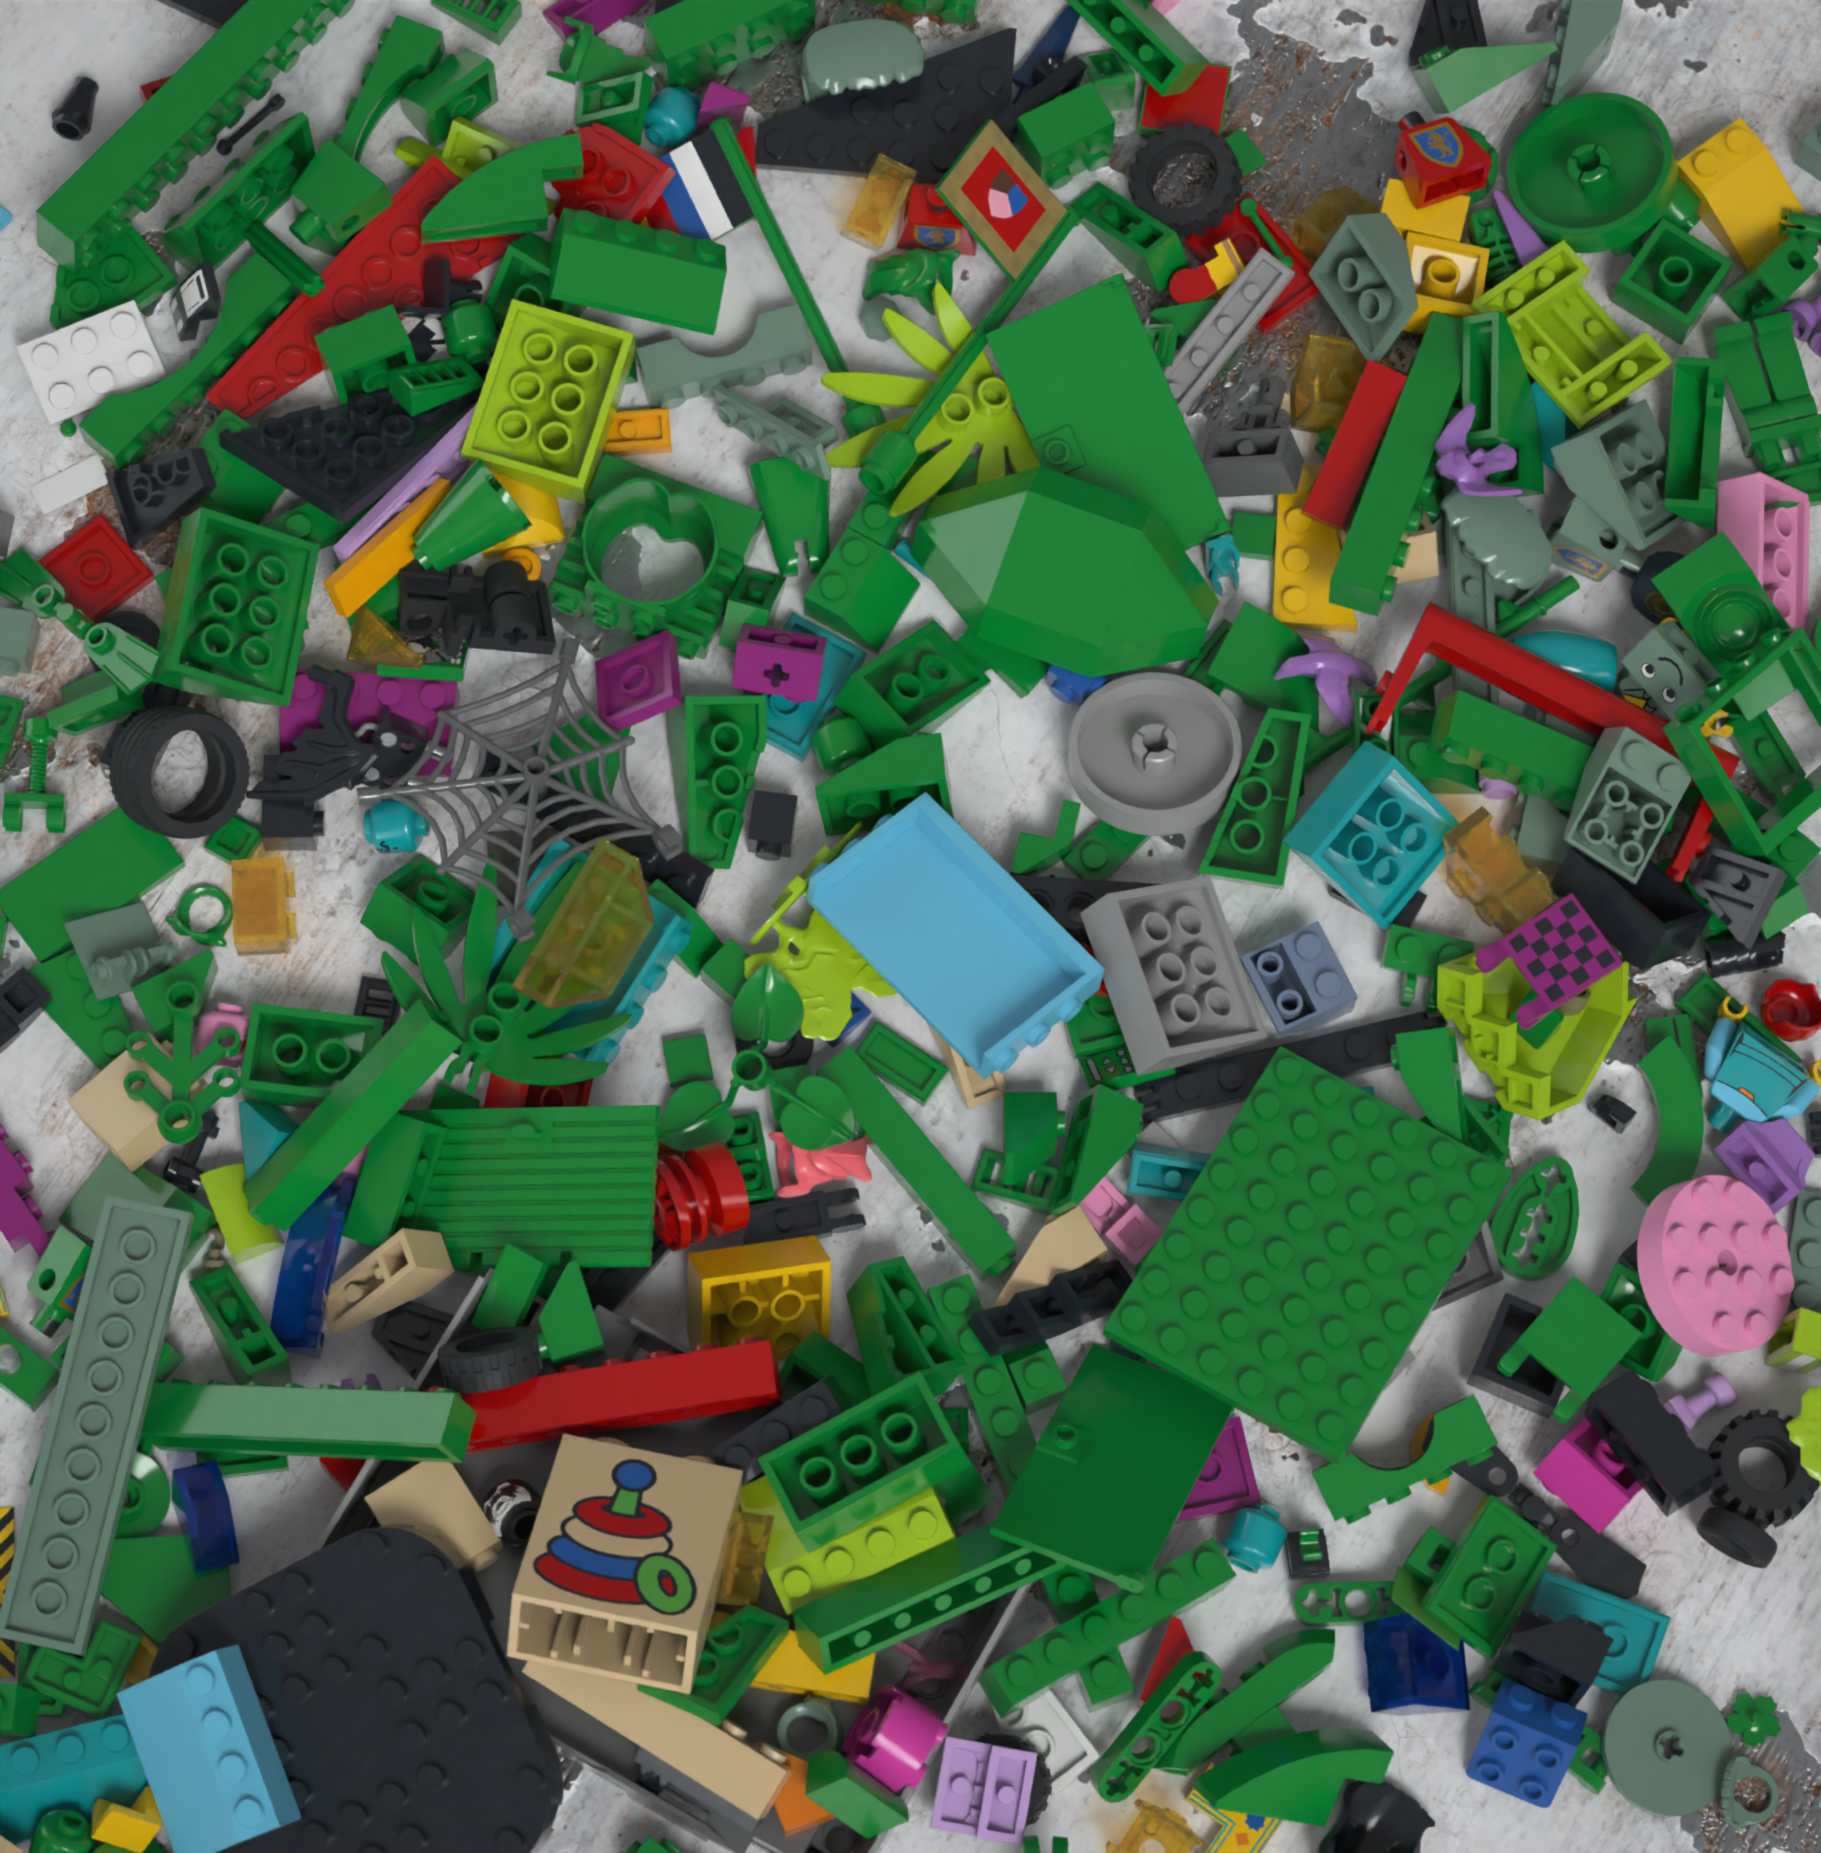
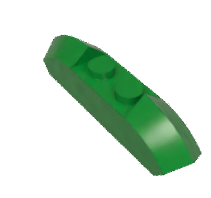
M1302 1630L1282 1636L1263 1647L1262 1649L1269 1664L1264 1666L1261 1661H1258L1240 1675L1239 1678L1243 1684L1230 1694L1223 1688L1209 1698L1204 1704L1207 1711L1202 1713L1199 1710L1153 1769L1167 1774L1187 1777L1228 1746L1235 1735L1275 1705L1279 1707L1329 1669L1333 1662L1335 1630Z

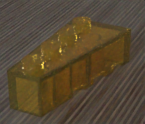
M1481 806L1443 836L1447 870L1446 883L1455 896L1460 899L1465 897L1474 906L1476 914L1487 926L1494 925L1505 937L1565 897L1562 896L1557 900L1554 899V891L1547 877L1537 866L1529 871L1522 857L1517 852L1519 846L1508 833L1501 838L1496 834L1489 823L1493 817Z

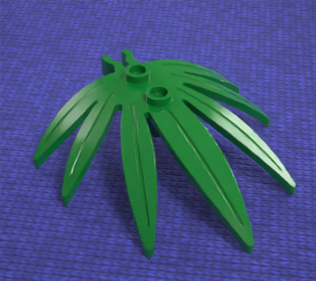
M494 854L489 855V857L496 860ZM577 861L533 915L535 923L530 925V927L534 930L535 936L522 944L518 940L516 941L498 975L495 985L491 987L489 993L486 991L495 949L497 897L490 889L479 883L469 917L464 946L463 993L465 1004L458 1002L446 964L417 906L413 908L411 916L413 942L419 969L433 1002L388 952H382L380 962L383 971L403 1010L407 1012L421 998L451 1019L463 1041L453 1052L458 1055V1058L453 1059L449 1064L443 1081L451 1084L454 1076L462 1074L469 1062L474 1063L468 1076L470 1079L465 1092L471 1095L476 1091L481 1074L486 1070L500 1077L531 1085L570 1084L597 1077L607 1071L609 1066L607 1062L546 1058L577 1052L605 1040L630 1023L632 1014H624L563 1029L534 1039L528 1037L549 1026L569 1012L603 980L632 941L637 926H630L593 953L554 985L528 1012L524 1011L544 981L563 940L583 871L582 861ZM486 863L482 877L497 887V869Z

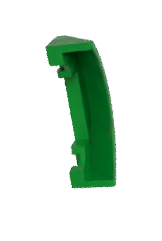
M1676 357L1663 508L1703 529H1714L1726 359Z

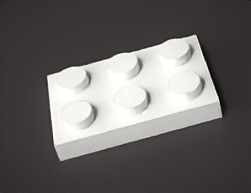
M135 300L16 346L17 354L49 427L95 409L109 395L130 393L154 385L167 378Z

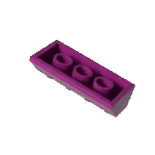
M297 668L290 706L287 708L280 707V755L283 752H291L298 749L294 746L293 741L303 734L304 729L308 727L315 730L324 728L319 723L318 716L325 704L326 687L308 679L310 669ZM343 672L351 676L355 681V688L347 719L354 732L358 731L366 723H374L380 710L388 707L390 713L429 728L428 740L432 741L439 720L437 712L439 710H450L460 705L458 683L454 681L382 677L377 674ZM446 723L438 744L447 748L451 726ZM371 729L366 730L358 739L364 743ZM455 746L450 761L438 777H450L453 771ZM430 757L415 775L430 776L440 761Z

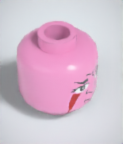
M217 1003L216 1011L203 1012L199 1018L195 1050L198 1054L213 1041L214 1035L219 1029L231 1027L239 1033L242 1042L240 1052L234 1057H222L215 1066L238 1068V1062H243L250 1024V1017L242 1015L243 1007ZM226 1038L220 1045L229 1047L235 1040L233 1038Z

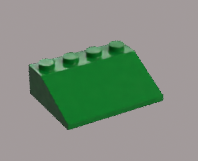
M299 112L279 122L271 131H263L255 139L249 152L241 159L236 158L232 160L225 168L223 176L212 187L206 186L196 195L193 205L182 215L177 214L172 217L161 234L166 252L190 273L205 262H212L214 271L247 241L245 239L246 230L251 229L254 223L264 224L292 198L290 195L292 187L316 155L308 117L303 112Z
M200 507L182 520L157 650L162 652L163 656L152 681L194 694L286 708L290 706L320 545L204 507Z

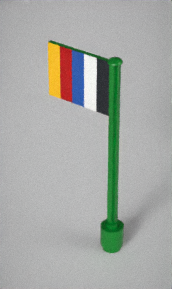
M729 116L715 118L709 125V131L659 158L660 161L670 166L676 174L640 225L658 230H670L676 234L691 238L716 241L756 219L830 373L850 372L730 125L732 119ZM842 396L847 407L844 409L846 414L840 421L849 439L888 422L880 406L858 402Z

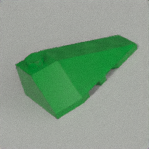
M766 695L682 696V704L668 710V737L684 853L712 869H730L744 822L742 815L749 791H753L756 777H754L758 759L760 753L764 752L767 742Z

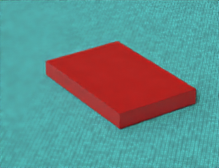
M1248 192L1235 202L1236 208L1231 215L1227 213L1222 218L1224 222L1217 228L1212 226L1206 229L1207 233L1201 236H1195L1193 233L1185 239L1184 246L1201 265L1219 256L1214 245L1227 238L1235 246L1245 267L1261 247L1275 257L1250 217L1243 216L1240 212V204L1244 199L1251 198L1256 202L1257 214L1283 254L1292 258L1293 266L1291 270L1295 272V277L1255 325L1264 336L1321 294V292L1308 274L1314 265Z

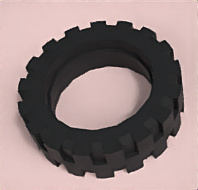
M1183 123V127L1179 128L1172 125L1164 128V133L1160 135L1155 133L1147 139L1149 143L1144 148L1140 146L1134 155L1136 157L1135 164H1131L1128 174L1131 177V182H1128V189L1133 197L1135 206L1174 230L1178 238H1187L1188 234L1193 233L1195 236H1201L1207 233L1206 229L1212 226L1214 228L1220 226L1224 222L1222 218L1227 213L1231 215L1236 208L1234 202L1236 197L1240 198L1242 193V186L1240 184V180L1243 179L1242 170L1227 141L1220 134L1218 136L1215 135L1213 129L1207 126L1197 128L1193 123ZM1189 153L1207 155L1215 161L1218 168V177L1212 191L1202 201L1191 207L1179 209L1162 206L1156 201L1153 185L1158 172L1168 161L1181 154Z

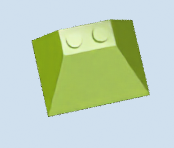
M1562 240L1471 302L1469 307L1476 315L1501 311L1505 314L1528 373L1579 429H1582L1672 366L1674 361L1647 331L1632 341L1582 287L1591 269Z

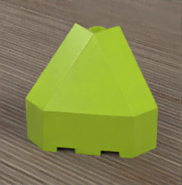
M1480 950L1438 965L1437 1008L1446 1022L1453 1020L1465 1038L1461 1045L1480 1073L1486 1071L1499 1090L1495 1097L1503 1109L1536 1120H1541L1581 1102L1638 999L1637 996L1628 994L1629 963L1620 958L1623 962L1621 967L1589 987L1591 995L1585 1008L1579 1014L1573 1016L1564 1015L1559 1031L1541 1049L1536 1050L1517 1033V1022L1508 1020L1526 994L1532 989L1510 957L1487 974L1482 973L1475 963L1476 954Z

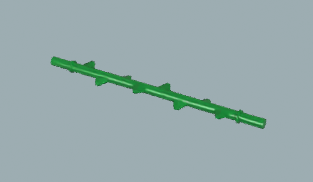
M1569 575L1539 596H1532L1530 598L1531 601L1522 607L1505 599L1497 603L1499 623L1495 625L1496 635L1505 639L1538 616H1545L1547 610L1580 589L1577 580L1572 575ZM1435 657L1436 665L1406 685L1398 700V710L1410 702H1414L1427 710L1435 707L1434 686L1452 675V665ZM1373 686L1367 691L1375 692L1377 687ZM1353 720L1349 728L1343 726L1329 737L1310 728L1299 797L1305 794L1304 773L1344 746L1352 748Z

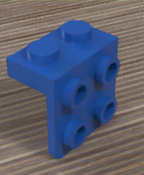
M1503 1678L1488 1721L1466 1768L1467 1776L1540 1808H1548L1552 1804L1579 1746L1588 1713Z

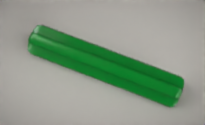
M254 223L251 229L246 230L245 239L308 297H316L319 291L324 290L325 281L320 278V275L262 223Z

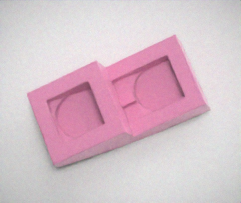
M1105 1176L1079 1204L1099 1237L1132 1266H1135L1163 1233L1136 1203L1131 1205Z

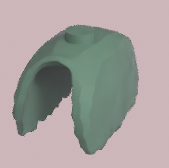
M860 16L848 17L839 24L817 30L807 39L801 58V76L806 105L835 94L843 93V91L848 89L860 91L863 88L874 90L877 86L885 87L889 85L893 79L898 83H905L913 76H919L923 73V59L926 53L921 46V38L914 34V29L907 26L905 22L882 19L864 20Z
M1492 481L1487 482L1491 485L1499 486L1498 484ZM1457 486L1453 487L1452 492L1441 502V508L1445 512L1446 521L1449 526L1458 527L1457 535L1460 540L1465 542V549L1472 552L1476 560L1484 565H1488L1487 574L1493 580L1495 614H1498L1497 603L1503 599L1517 606L1520 605L1541 587L1549 574L1553 561L1552 546L1542 529L1539 517L1532 509H1526L1513 495L1499 497L1468 496L1460 494ZM1442 512L1440 518L1432 526L1436 531L1438 556H1445L1444 566L1447 569L1444 512Z

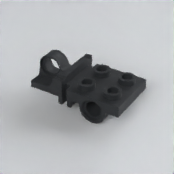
M511 560L496 562L487 568L483 577L473 576L472 566H465L463 574L458 573L457 565L450 566L448 574L400 569L398 574L400 595L397 610L400 628L404 633L410 636H424L441 625L445 652L448 656H458L463 639H467L469 648L553 654L556 639L546 583L528 581L526 570L520 563ZM415 614L427 615L426 617L417 620L409 618Z

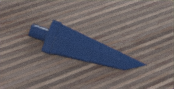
M1071 5L1063 8L1019 69L1014 72L1012 83L1019 88V91L1012 101V105L1039 84L1031 74L1034 66L1048 54H1052L1058 59L1063 60L1081 16Z

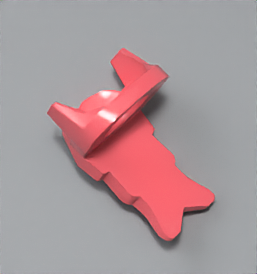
M783 1132L768 1133V1137L777 1145L776 1164L781 1186L777 1196L791 1198L805 1195L811 1191L815 1184L827 1183L832 1179L843 1180L848 1176L855 1177L864 1182L872 1180L871 1171L866 1164L867 1143L863 1138L824 1150L808 1151L790 1143ZM792 1153L794 1155V1169L798 1179L797 1182L793 1181L789 1172V1161Z

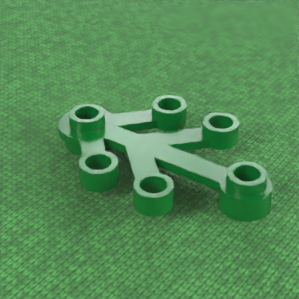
M177 981L167 988L164 997L167 1009L174 1017L173 1062L153 1045L151 1037L144 1031H134L125 1040V1047L131 1059L144 1061L172 1086L171 1101L152 1087L149 1076L139 1070L130 1072L124 1078L123 1085L126 1094L134 1101H143L159 1116L157 1124L160 1134L164 1139L175 1144L187 1143L196 1138L203 1126L201 1115L221 1097L228 1098L236 1095L241 1087L238 1073L233 1068L222 1067L213 1074L212 1082L190 1100L191 1086L222 1057L230 1058L236 1056L242 1048V1042L239 1033L231 1027L221 1028L215 1033L213 1041L192 1059L193 1017L200 1012L202 999L197 986L189 981ZM184 1000H189L192 1002V1004L188 1007H177L178 1004ZM226 1038H233L235 1040L229 1047L220 1045ZM143 1041L147 1043L142 1050L132 1049L133 1045L137 1042ZM224 1078L234 1079L230 1086L222 1087L219 1085L220 1081ZM137 1081L145 1082V1086L140 1090L130 1089L131 1085ZM184 1119L188 1121V1124L182 1128L173 1127L178 1120Z

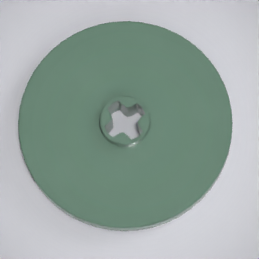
M1666 1679L1653 1680L1630 1689L1613 1705L1603 1727L1602 1756L1612 1783L1628 1802L1652 1815L1678 1817L1704 1808L1721 1792L1726 1766L1732 1758V1741L1721 1712L1705 1694L1683 1682ZM1670 1739L1672 1741L1670 1748L1675 1752V1755L1664 1757L1662 1755L1664 1748L1659 1742Z

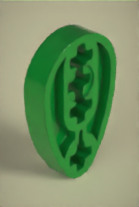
M1551 1156L1544 1158L1527 1170L1508 1191L1489 1229L1500 1267L1505 1273L1516 1279L1524 1281L1546 1279L1557 1273L1571 1254L1578 1228L1579 1198L1572 1167L1561 1157ZM1551 1168L1557 1169L1559 1171L1558 1178L1563 1180L1564 1183L1557 1182L1549 1192L1548 1197H1545L1548 1187L1546 1185L1547 1178L1541 1175V1173L1548 1174ZM1537 1208H1541L1545 1211L1544 1218L1549 1220L1550 1223L1543 1222L1538 1229L1537 1237L1543 1240V1243L1536 1242L1529 1255L1532 1260H1535V1263L1528 1262L1526 1267L1522 1268L1517 1265L1518 1258L1512 1255V1252L1520 1253L1525 1244V1237L1519 1235V1233H1527L1532 1225L1533 1218L1528 1216L1527 1212L1534 1214Z

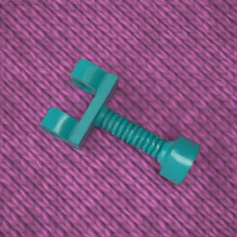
M1232 535L1219 536L1205 542V572L1208 577L1211 576L1212 590L1217 595L1222 596L1223 588L1218 579L1228 577L1233 581L1234 589L1237 591L1239 587V572L1237 570L1240 566V552L1234 546Z

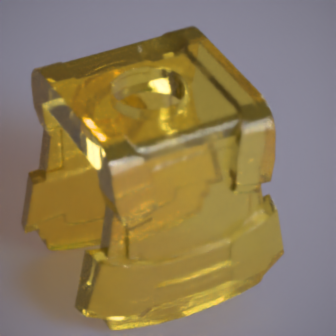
M1138 1798L1134 1805L1140 1813L1119 1846L1107 1841L1105 1846L1106 1853H1139V1848L1145 1841L1155 1840L1163 1845L1165 1853H1190L1193 1847L1197 1849L1203 1848L1205 1842L1191 1828L1186 1826L1187 1820L1167 1807H1164L1162 1810L1156 1805Z

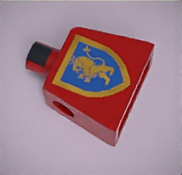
M1417 111L1410 112L1401 118L1398 127L1402 133L1398 136L1394 153V164L1416 210L1485 187L1492 158L1453 118L1444 117L1426 123Z
M938 183L933 185H911L900 209L897 249L912 250L922 248L930 251L957 249L961 251V255L975 256L977 240L936 193L934 188Z

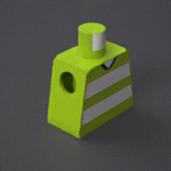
M1800 1307L1785 1315L1781 1326L1769 1339L1764 1365L1821 1378V1314Z

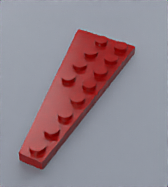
M433 154L392 197L394 203L370 221L319 274L320 278L325 281L324 290L319 291L316 297H308L302 292L213 386L204 398L220 413L227 409L245 421L324 371L314 339L315 335L324 332L331 326L345 324L364 316L371 310L382 309L393 304L394 308L405 305L423 307L425 262L442 258L449 259L450 279L467 280L504 257L508 245L521 238V236L513 234L422 244V221L450 190L462 182ZM399 317V319L403 321L406 317Z

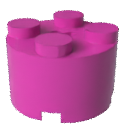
M888 1684L874 1694L881 1700L873 1709L865 1705L859 1712L847 1733L842 1751L849 1754V1757L846 1758L895 1793L905 1785L915 1788L920 1783L927 1771V1764L924 1761L931 1748H935L942 1741L948 1726L940 1720L938 1713L894 1685Z

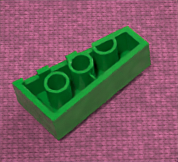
M1268 708L1239 778L1232 790L1227 806L1213 834L1211 843L1198 869L1197 874L1199 877L1210 876L1211 879L1284 890L1290 848L1283 842V839L1293 829L1311 725L1310 714Z

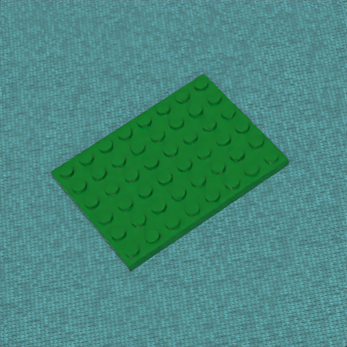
M1279 1046L1103 1328V1335L1339 1466L1510 1181L1513 1170Z

